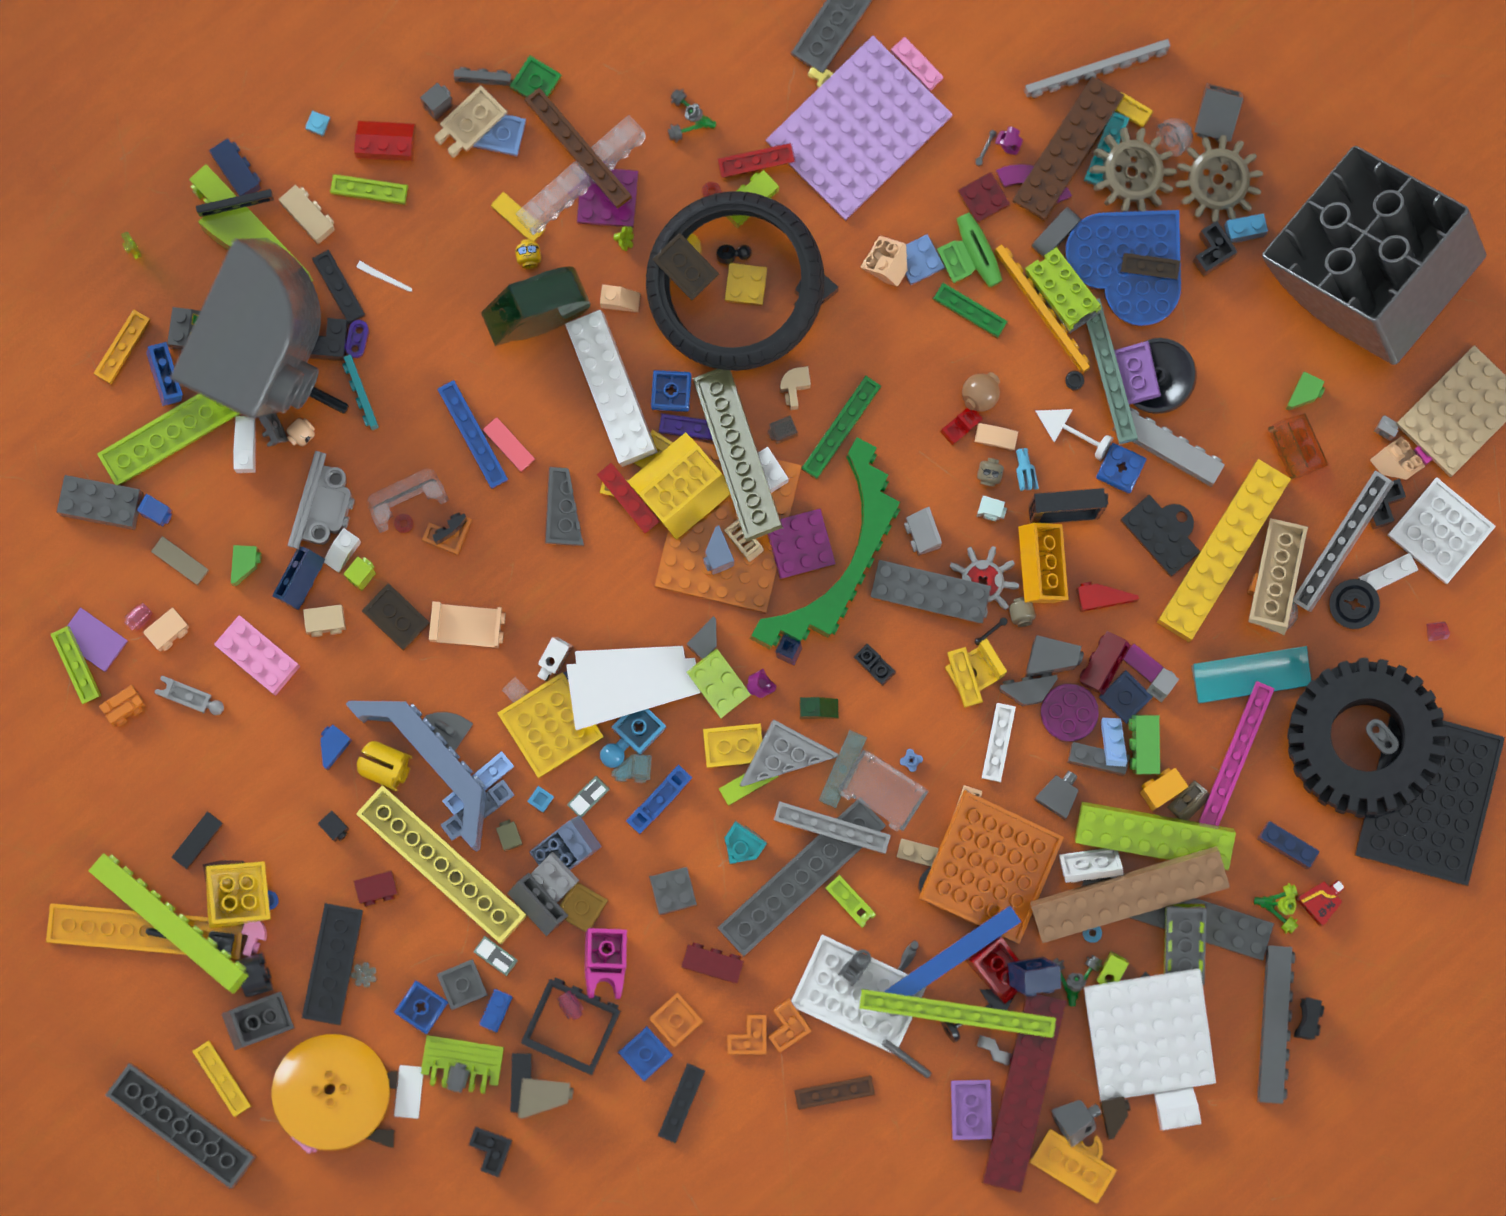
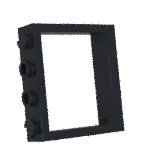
M1104 488L1034 494L1028 506L1030 524L1099 520L1103 511L1107 508L1108 493L1104 492Z
M556 977L554 981L549 979L521 1044L593 1075L621 1013L618 1010L619 1006L609 1001L607 1004L600 1002L601 997L596 995L593 998H588L587 995L582 994L583 989L574 985L572 988L564 986L566 982ZM553 987L613 1014L590 1066L530 1039Z

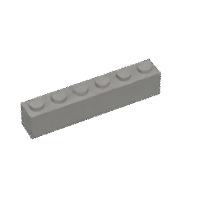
M1130 408L1138 440L1132 441L1133 443L1206 485L1213 486L1225 465L1221 463L1222 460L1219 457L1207 455L1203 448L1199 446L1193 447L1188 444L1189 441L1184 437L1174 436L1170 429L1166 427L1160 428L1155 425L1156 422L1148 417L1143 418L1139 416L1138 411Z

